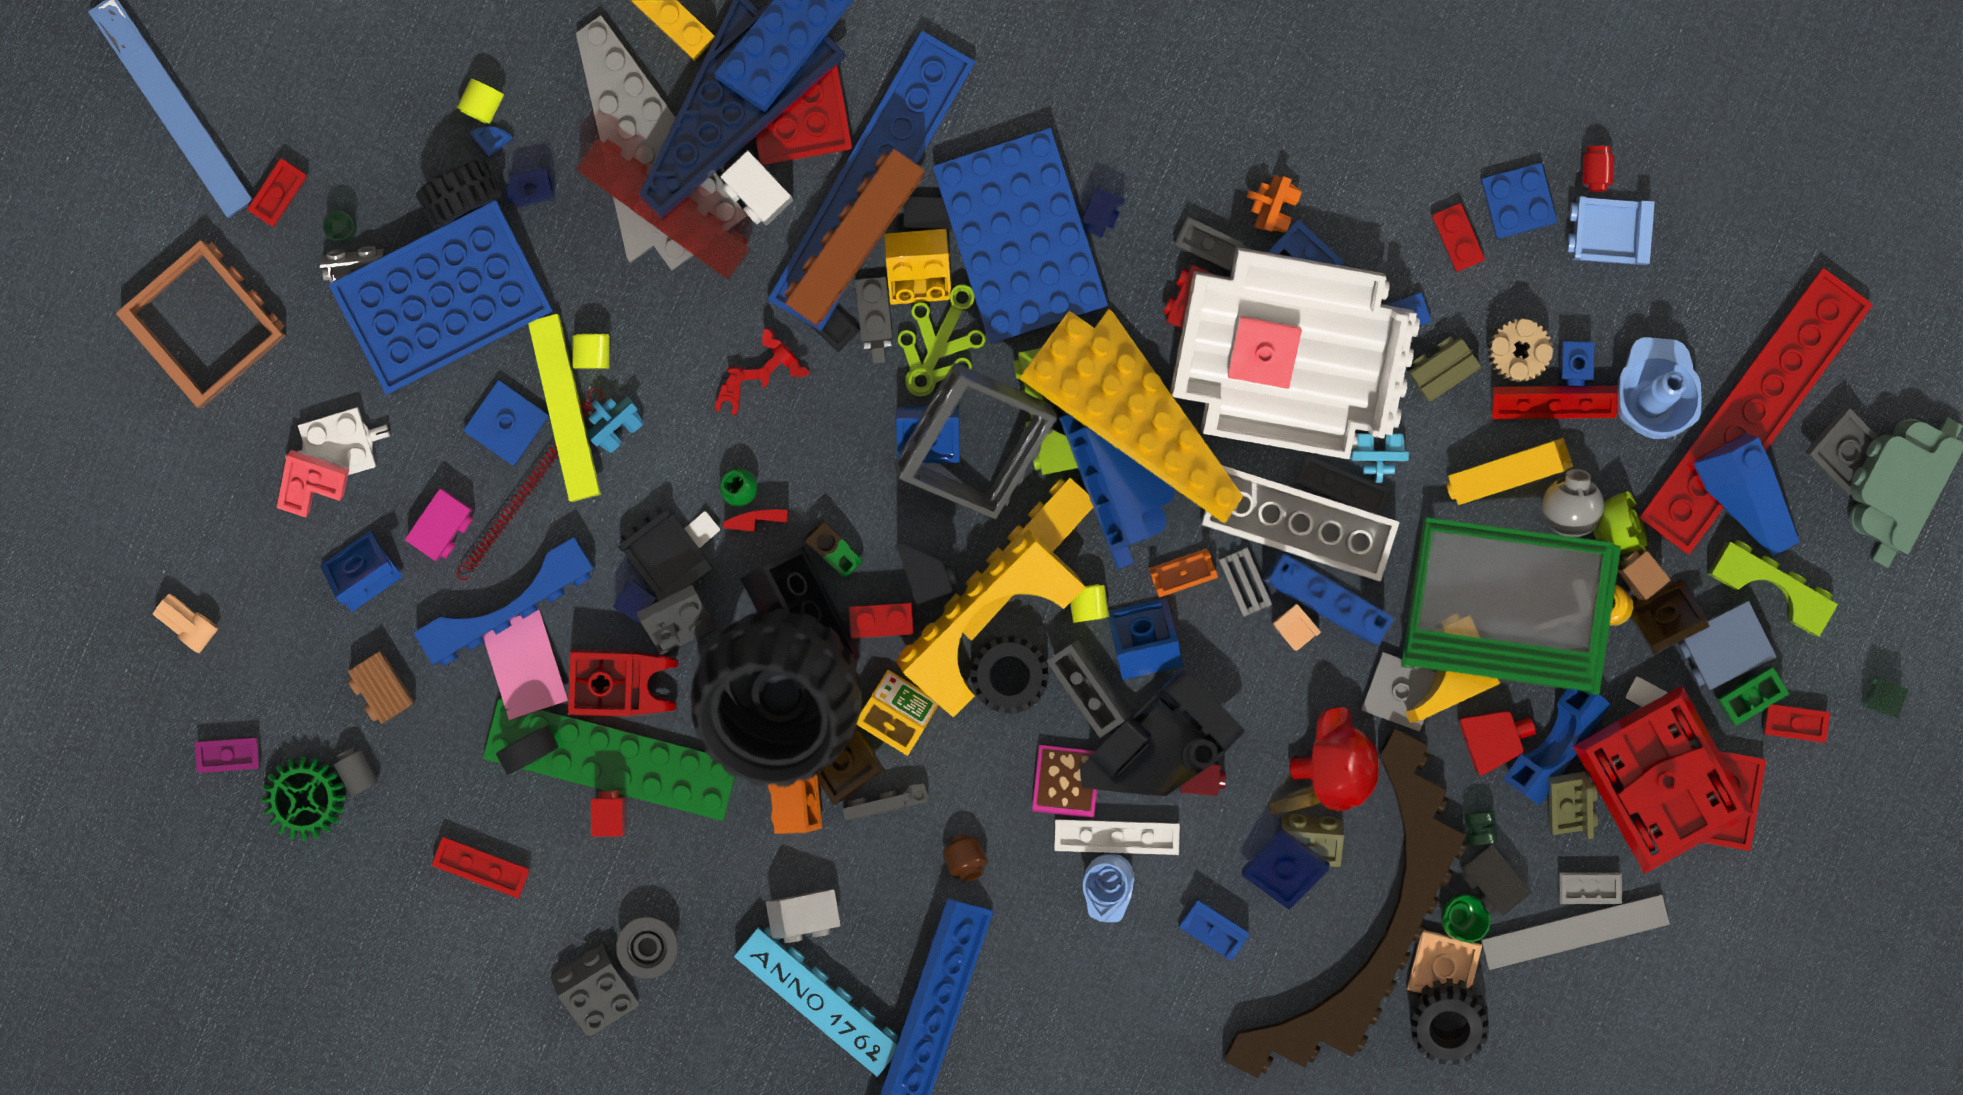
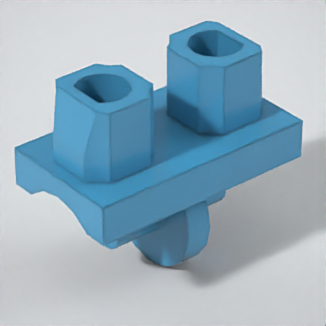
M628 396L618 404L612 398L603 405L595 399L591 404L597 411L588 418L594 426L587 431V435L596 447L600 445L606 451L612 453L622 443L613 431L623 424L632 434L644 423L637 413V407Z

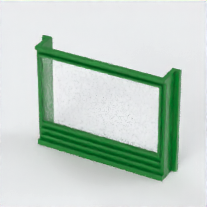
M1426 518V520H1423L1401 667L1410 669L1419 667L1585 691L1587 694L1600 695L1621 547L1614 546L1611 542Z

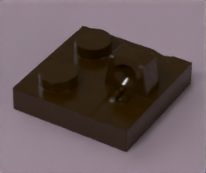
M1682 580L1657 591L1647 600H1639L1633 603V611L1630 616L1653 654L1710 627L1706 616Z
M856 726L843 752L833 763L826 766L817 777L819 784L831 803L838 804L883 772L885 768L859 727Z

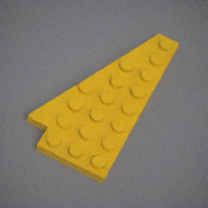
M1108 309L1094 328L1071 311H1068L1019 379L1225 524L1243 498V495L1115 314Z

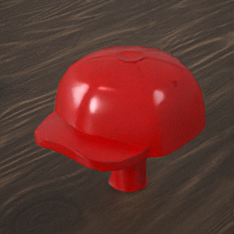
M1329 708L1324 710L1317 721L1316 741L1313 746L1312 756H1294L1291 759L1289 771L1292 778L1296 781L1299 779H1311L1317 798L1328 809L1337 812H1344L1350 810L1353 806H1360L1374 792L1378 783L1379 766L1376 747L1364 733L1353 727L1350 710L1348 708Z

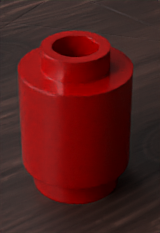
M1609 146L1586 147V154H1583L1582 184L1588 186V191L1603 192L1607 191V186L1614 185V155L1611 154V147Z

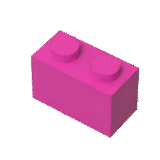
M439 489L405 538V541L434 561H439L441 557L447 559L456 546L452 541L460 531L464 534L473 522L474 518L470 515L474 510L446 490Z

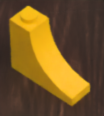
M1458 613L1441 620L1443 626L1434 630L1435 632L1480 638L1470 615L1461 618ZM1437 670L1435 680L1428 693L1419 703L1405 711L1410 723L1421 721L1500 684L1499 679Z

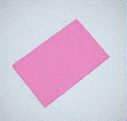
M540 610L522 619L521 615L509 620L512 626L497 635L492 630L483 636L505 709H510L506 711L509 720L568 701Z

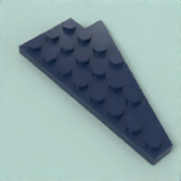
M733 0L639 193L640 199L662 220L846 57L845 52L828 35L825 36L764 112L718 81L714 73L773 0H770L760 10L749 0Z

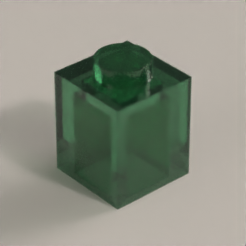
M1872 678L1862 707L1892 718H1898L1909 689L1879 678Z

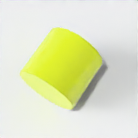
M471 78L457 108L462 113L484 124H490L504 94Z
M576 334L572 336L573 369H610L609 334Z
M1105 585L1085 586L1086 588L1070 602L1073 623L1110 617Z

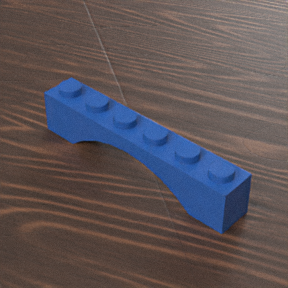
M573 537L546 554L542 568L533 583L520 597L506 607L476 618L439 617L414 632V635L431 664L435 665L440 662L443 667L457 659L458 655L456 652L467 646L470 651L484 643L485 640L482 636L493 630L497 635L512 626L509 621L520 614L522 619L539 610L536 604L547 598L548 602L551 603L565 594L563 588L569 584L574 583L577 587L592 578L590 572L595 570V567L577 537Z

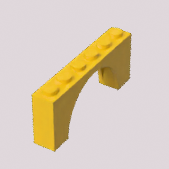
M1028 530L1024 535L1015 538L1010 548L1001 557L994 559L990 563L988 570L979 579L973 580L967 586L966 592L957 601L948 604L943 615L934 623L928 624L922 631L921 636L913 644L906 646L901 651L896 661L902 673L954 717L975 697L971 687L960 674L957 654L959 641L966 625L981 608L1005 596L1031 594L1049 599L1064 609L1086 587L1080 577Z

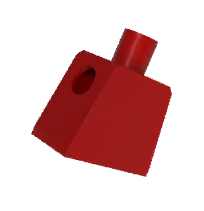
M1508 710L1458 718L1475 772L1479 776L1524 753L1520 739L1536 734L1531 717L1514 722L1511 712Z

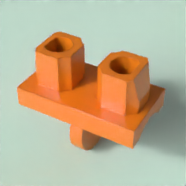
M1273 175L1270 185L1261 182L1258 193L1248 191L1247 198L1254 200L1251 212L1258 214L1254 228L1268 232L1278 231L1286 233L1288 231L1291 217L1279 213L1283 202L1296 206L1302 194V190L1291 184L1292 179Z

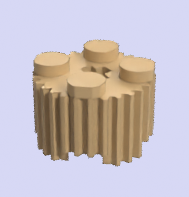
M1515 319L1499 326V329L1495 330L1494 335L1490 337L1492 341L1488 344L1491 348L1487 349L1491 353L1488 355V358H1491L1489 364L1494 365L1493 371L1497 370V375L1502 374L1504 379L1509 378V381L1516 380V382H1524L1540 376L1541 372L1546 370L1544 366L1550 364L1548 361L1552 359L1553 355L1551 347L1553 344L1548 341L1551 338L1546 336L1547 331H1542V326L1537 327V322L1527 319ZM1516 342L1519 345H1525V358H1522L1521 355L1518 357L1514 356L1513 352L1516 350L1514 344Z

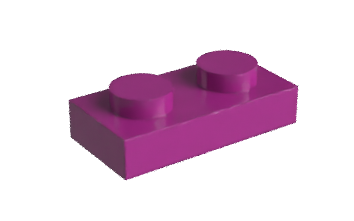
M258 737L195 742L197 773L261 768Z

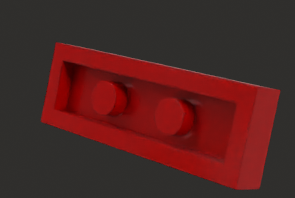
M445 836L440 841L431 865L518 899L521 896L530 872V868Z

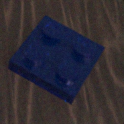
M1282 828L1242 868V876L1290 910L1330 869V863Z

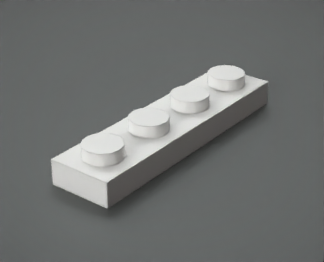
M1055 819L1054 851L1179 855L1180 824Z

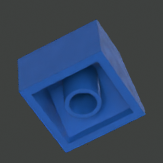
M1167 598L1109 611L1110 617L1107 618L1122 680L1183 666Z

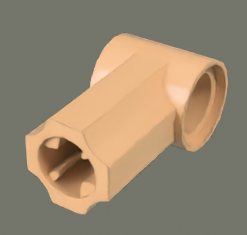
M171 593L159 603L153 613L156 618L176 632L178 638L185 645L197 653L203 650L219 629L212 621L199 612L195 613Z

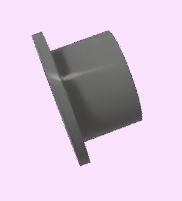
M640 917L629 922L620 932L616 942L617 957L621 966L631 975L641 979L656 978L665 974L674 964L678 954V940L673 929L664 921L654 917Z

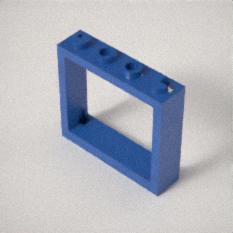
M1286 554L1276 555L1262 579L1265 583L1370 644L1378 645L1394 619ZM1287 564V570L1285 572L1282 571L1284 565Z

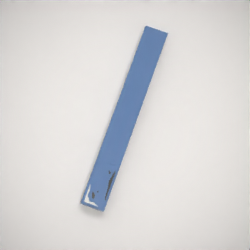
M104 0L88 11L226 217L230 218L251 204L253 198L120 1Z

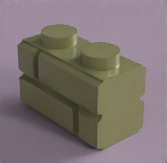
M1449 336L1436 345L1439 350L1429 358L1424 353L1412 361L1411 366L1413 368L1407 373L1427 403H1430L1481 369V365L1461 337L1454 340L1452 336Z

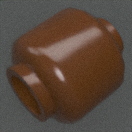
M964 833L950 838V844L943 850V858L950 875L955 879H960L962 882H969L982 876L988 860L980 840L976 837H967Z

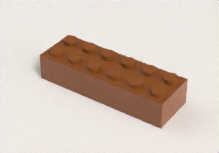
M895 149L890 154L887 152L882 154L874 166L877 173L871 180L866 177L856 192L860 196L854 206L848 203L838 217L842 222L836 231L833 229L828 231L820 243L824 248L819 256L816 257L812 254L802 269L806 273L800 283L794 280L784 294L788 298L785 304L817 327L820 326L925 176L924 169Z

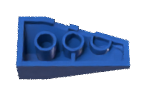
M1745 433L1693 462L1705 490L1746 529L1770 556L1774 557L1800 542L1772 464L1759 437Z

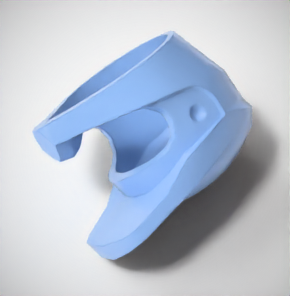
M1105 853L1096 857L1088 865L1083 878L1082 887L1087 902L1088 914L1091 918L1101 922H1119L1123 918L1131 899L1134 883L1133 870L1130 863L1121 855Z

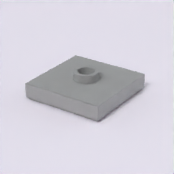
M1382 652L1361 710L1420 732L1424 719L1410 723L1405 711L1415 706L1424 698L1430 690L1437 672L1419 667H1414V669L1401 667L1402 659Z

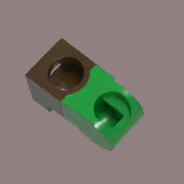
M823 519L804 538V541L845 579L863 562Z

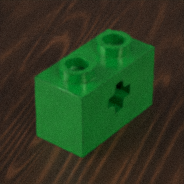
M1767 666L1714 699L1729 724L1738 726L1789 695V692L1774 667Z

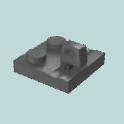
M1844 407L1834 420L1818 435V438L1805 451V454L1844 494L1850 495L1853 485L1852 477L1856 470L1863 466L1867 458V448L1878 436L1851 408Z
M693 585L637 612L641 624L660 655L671 651L674 647L681 646L697 637L703 636L716 628L711 615Z

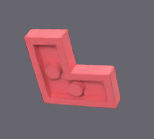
M291 450L286 456L277 508L306 518L311 510L314 493L340 501L345 494L349 469Z

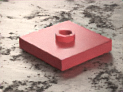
M1240 316L1227 377L1289 389L1302 328Z

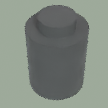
M350 748L336 756L339 762L335 763L334 767L351 797L379 783L361 750L355 753L354 749Z

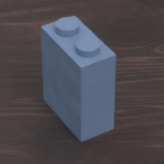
M1743 601L1708 618L1710 627L1677 643L1684 659L1690 658L1694 669L1690 671L1698 687L1703 685L1706 690H1711L1776 658L1749 601Z

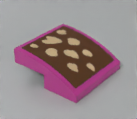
M1039 745L1032 811L1094 818L1097 790L1082 788L1079 768L1095 751Z

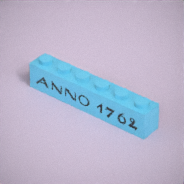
M759 926L734 957L878 1077L892 1060L900 1036L888 1026L884 1029L874 1022L877 1017L866 1007L862 1006L859 1010L850 1002L853 997L842 987L838 986L837 989H834L826 981L829 977L818 967L815 966L813 969H810L803 963L805 957L792 946L787 949L779 943L781 938H772L769 926L765 930Z

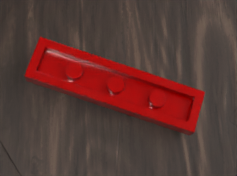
M1617 386L1493 387L1491 415L1492 419L1616 418Z

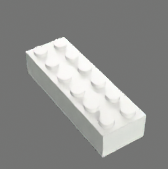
M1221 465L1241 492L1243 498L1225 524L1205 510L1200 525L1381 582L1400 522Z

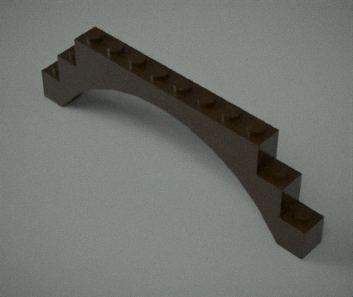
M1392 728L1378 754L1397 797L1404 839V867L1398 900L1385 933L1367 961L1340 989L1311 1009L1278 1023L1236 1031L1223 1056L1224 1062L1258 1079L1261 1072L1267 1073L1273 1061V1057L1269 1056L1271 1051L1305 1068L1308 1062L1313 1064L1321 1049L1317 1045L1319 1040L1353 1057L1355 1051L1360 1053L1368 1039L1365 1032L1369 1024H1376L1382 1012V1008L1379 1005L1383 997H1389L1397 981L1393 980L1398 968L1403 970L1411 955L1407 950L1412 940L1415 942L1419 940L1425 928L1421 923L1426 913L1431 915L1439 901V898L1435 895L1441 885L1446 887L1453 874V870L1449 868L1454 858L1460 859L1467 847V842L1464 841L1465 834L1433 818L1436 813L1440 815L1448 802V798L1445 797L1447 790L1414 774L1417 768L1422 770L1429 757V753L1425 752L1428 747L1426 744Z

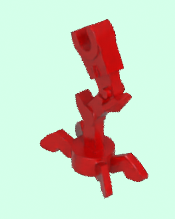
M765 329L762 335V345L773 348L774 356L760 369L743 370L740 366L729 367L727 371L731 374L726 383L722 384L715 409L720 412L722 404L725 401H729L733 405L731 414L736 415L740 408L742 381L761 379L762 387L765 388L769 384L770 374L782 363L789 368L791 377H805L810 372L806 367L800 368L799 360L781 340L774 338L775 333L772 329Z

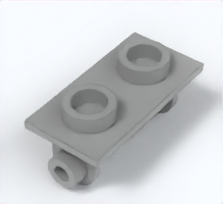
M373 246L362 247L356 252L346 253L342 249L331 250L326 255H322L320 268H323L324 281L329 280L331 283L352 272L351 270L358 269L384 256L385 250L376 249Z

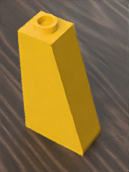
M1563 437L1448 476L1450 482H1447V489L1451 499H1456L1457 504L1461 505L1563 472L1573 467Z

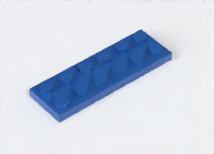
M773 0L714 73L715 78L765 112L854 0Z

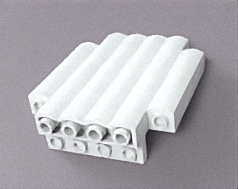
M1236 247L1231 277L1193 272L1170 393L1172 397L1206 403L1201 424L1203 434L1350 459L1351 451H1355L1358 445L1356 429L1368 431L1373 437L1384 438L1385 434L1392 435L1394 427H1399L1401 410L1398 409L1400 397L1404 398L1406 394L1407 379H1404L1406 367H1411L1414 350L1410 349L1412 336L1417 337L1420 319L1416 318L1417 314L1414 310L1381 304L1382 300L1387 299L1389 292V282L1386 281V276L1383 273ZM1240 316L1302 328L1289 389L1227 377Z

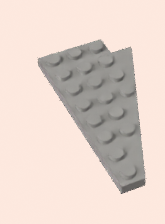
M600 15L576 33L626 256L628 261L632 263L652 247H655L669 268L674 271L744 220L747 215L740 205L721 187L723 182L716 173L712 174L662 220L640 199L639 193L676 118Z

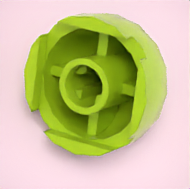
M1629 491L1616 494L1604 502L1602 518L1598 526L1593 530L1597 541L1611 542L1614 546L1621 547L1620 555H1630L1635 550L1638 552L1646 551L1645 546L1648 543L1644 523L1639 520L1636 511L1632 509L1638 505Z

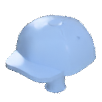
M1643 337L1636 340L1632 345L1626 367L1621 371L1618 379V414L1626 425L1648 438L1665 439L1673 436L1676 437V435L1694 425L1700 418L1702 400L1700 378L1693 370L1690 353L1683 343L1673 339Z

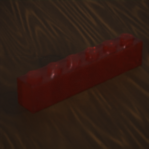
M597 139L576 170L730 281L751 252L746 246L749 240L735 230L730 235L720 228L724 222L710 212L706 216L702 215L696 210L699 204L689 197H686L661 220L639 196L648 176L645 173L648 167L632 157L630 162L620 155L623 149L611 140L607 139L603 143Z

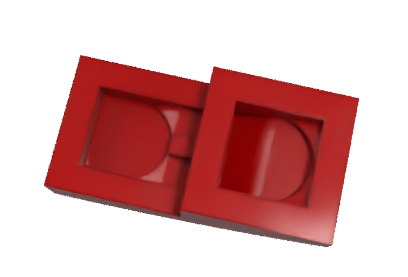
M773 509L744 513L724 521L723 528L755 532L757 519L788 523L789 510Z

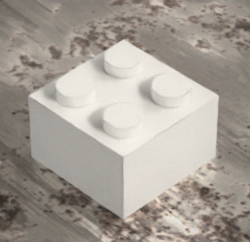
M748 151L721 176L725 182L721 186L723 190L735 202L741 199L747 205L743 210L757 225L762 221L767 226L793 201L789 193Z

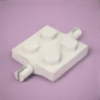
M359 407L299 424L298 428L303 442L302 450L296 452L349 469L348 475L377 466L372 452L373 441L390 437V433L387 431L377 434L378 432L388 430L387 424L369 430L362 420Z

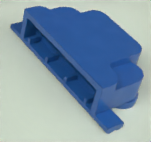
M1070 414L1060 417L1059 419L1117 569L1133 564L1128 546L1147 540L1165 529L1166 515L1160 506L1168 504L1173 500L1174 488L1090 428H1082L1080 421Z

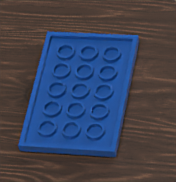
M1051 128L932 166L990 344L1060 322L1068 311L1078 316L1108 306Z
M496 200L328 284L386 395L553 311Z

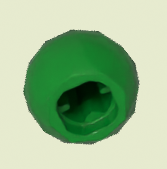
M735 467L724 473L720 478L718 488L721 497L726 503L731 506L741 507L749 504L756 497L758 485L752 472L745 468Z

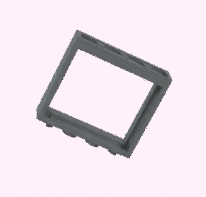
M954 362L894 466L899 479L996 519L1004 505L1008 506L1011 493L1016 485H1020L1024 480L1026 468L1031 460H1035L1039 455L1041 443L1047 434L1052 433V425L1057 417L1050 403ZM967 386L1034 414L987 494L920 466Z

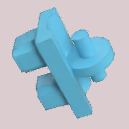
M1358 433V445L1355 451H1351L1350 455L1352 461H1375V465H1363V474H1375L1376 483L1383 482V474H1395V465H1383V461H1409V452L1405 450L1403 434L1399 433L1385 434V450H1374V437L1370 433Z

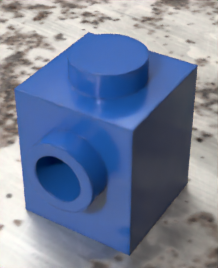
M1560 342L1559 380H1567L1566 386H1585V381L1593 380L1595 342Z

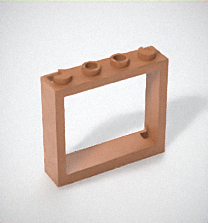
M202 240L196 243L116 313L193 404L201 409L286 337L285 333L281 330L285 327L282 321L273 312L270 315L266 313L261 307L265 303L255 290L251 289L249 292L241 284L244 280L243 276L233 265L227 268L221 261L224 255L213 242L207 244ZM203 256L271 333L205 392L137 315L140 310Z

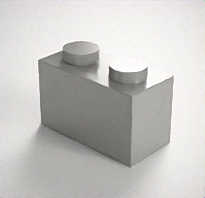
M834 889L818 890L766 901L772 938H784V943L803 940L802 934L811 933L812 937L829 935L830 928L841 926Z

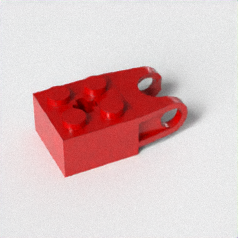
M570 648L568 714L631 716L676 710V701L666 700L653 695L648 689L647 684L653 673L668 668H676L679 665V660L673 657L633 650ZM598 675H603L604 679L609 680V683L604 684L603 689H596V684H592V680L597 679Z

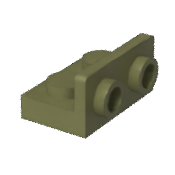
M1300 814L1281 816L1279 863L1341 867L1344 842L1343 820L1331 816L1321 818L1305 817Z

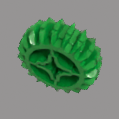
M300 757L299 767H297L296 762L292 758L287 760L289 770L282 764L276 767L281 775L280 777L273 773L268 775L269 780L275 784L274 786L270 784L263 785V790L271 792V796L261 798L263 803L271 802V807L263 810V813L268 815L274 812L276 817L271 819L269 824L273 826L280 821L282 825L278 829L279 834H283L290 828V839H295L298 831H300L302 841L308 840L309 831H311L314 839L320 838L319 827L325 833L331 831L327 821L333 824L340 822L339 818L333 813H343L345 811L343 806L336 805L337 801L346 800V795H337L336 790L344 788V783L333 784L332 780L336 779L339 774L333 772L327 776L325 773L330 767L328 763H325L319 770L317 769L319 759L313 758L310 766H307L306 757ZM297 773L313 775L311 781L304 787H299L286 781ZM321 782L328 794L327 808L317 798V790ZM281 789L285 791L284 793L291 800V806L287 815L282 810L280 804ZM310 790L307 799L312 805L308 806L306 803L297 808L300 805V797L297 796V792L302 794ZM304 810L321 816L318 821L312 824L295 822L297 816Z

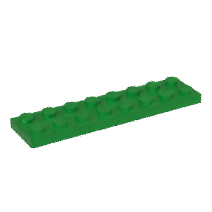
M498 699L483 759L500 763L496 755L498 751L548 726L559 748L521 769L601 790H620V795L724 821L735 777L724 771V767L716 759L712 760L705 751L542 709L509 720L506 711L510 709H505L503 700Z

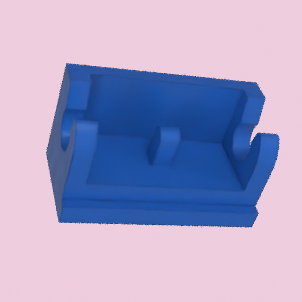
M1197 898L1178 926L1230 961L1235 958L1250 935L1249 931Z

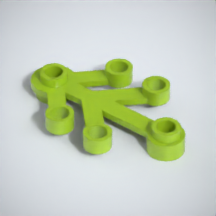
M958 285L952 289L950 293L952 305L936 336L929 319L930 309L928 305L919 302L912 307V316L918 322L928 351L923 364H921L914 346L916 344L915 334L910 330H904L898 335V344L904 349L911 369L906 375L905 383L907 389L913 395L919 397L927 396L935 389L936 382L945 379L952 365L934 370L939 358L968 348L979 349L985 344V335L980 330H973L968 336L947 342L962 311L970 308L974 303L975 296L969 286ZM960 292H965L968 295V301L964 304L958 303L956 300V296ZM918 306H923L927 310L926 315L922 318L915 315V309ZM975 333L982 336V342L979 345H973L970 341V337ZM904 334H910L913 337V342L908 346L903 345L901 342V337ZM959 358L955 361V363L965 361L969 369L972 370L971 362L968 359ZM923 375L926 377L927 384L924 387H918L915 384L917 376Z

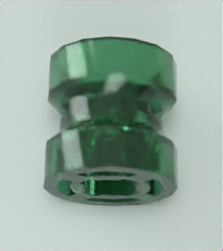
M332 211L323 220L322 228L324 234L337 243L349 242L357 233L355 219L343 211Z
M1494 810L1464 814L1465 824L1469 827V833L1466 836L1467 845L1499 842L1498 833L1494 830L1493 826L1496 820Z

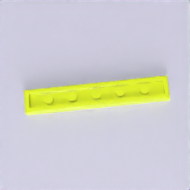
M555 314L536 319L528 323L569 501L575 502L601 495L560 315Z

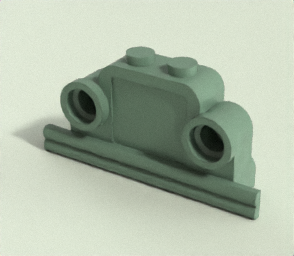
M1946 417L1940 430L1927 423L1907 418L1897 423L1893 430V435H1881L1868 446L1866 451L1867 458L1863 466L1859 467L1852 477L1851 495L1859 503L1851 509L1849 522L1857 533L1867 535L1880 542L1871 559L1874 562L1889 568L1897 552L1907 555L1910 553L1963 452V442L1957 439L1963 425Z

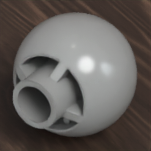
M1579 469L1568 470L1566 477L1559 478L1553 482L1543 496V517L1548 526L1560 536L1582 537L1592 532L1600 523L1604 511V499L1599 488L1590 481L1591 475L1586 471Z

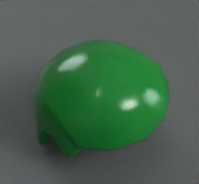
M1468 894L1456 895L1451 897L1442 908V927L1455 940L1473 943L1481 940L1489 931L1491 914L1484 908L1481 900Z

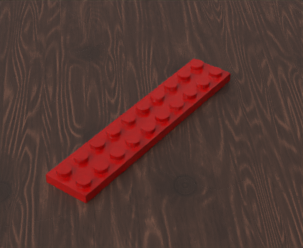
M1821 268L1638 517L1639 520L1689 555L1724 508L1705 490L1693 462L1745 433L1759 437L1766 451L1873 304L1829 271Z

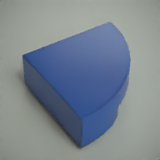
M493 126L479 127L469 132L489 158L513 139L505 130Z

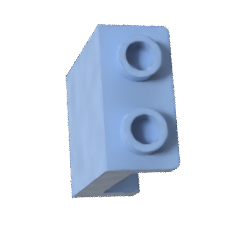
M1586 196L1577 197L1576 203L1571 202L1569 220L1574 221L1573 234H1568L1567 252H1572L1571 260L1633 265L1650 264L1655 202L1586 198Z

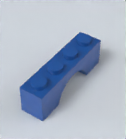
M1567 689L1557 702V719L1548 737L1535 750L1526 754H1520L1503 780L1540 806L1549 793L1548 777L1562 775L1577 754L1573 745L1590 736L1611 706L1601 695Z

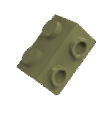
M1585 772L1548 777L1549 829L1552 835L1583 831L1587 840L1594 839V827L1598 826L1597 813L1593 808V802L1598 799L1595 784L1589 782Z

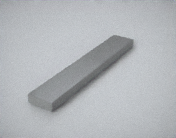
M1658 894L1483 938L1481 943L1487 967L1491 970L1667 926L1670 923L1663 895Z

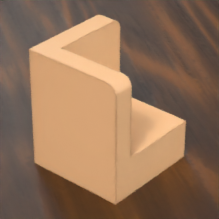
M1294 604L1272 623L1295 651H1298L1314 636H1318L1321 633L1298 604Z

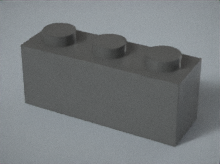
M1080 639L1046 661L1099 738L1132 716Z

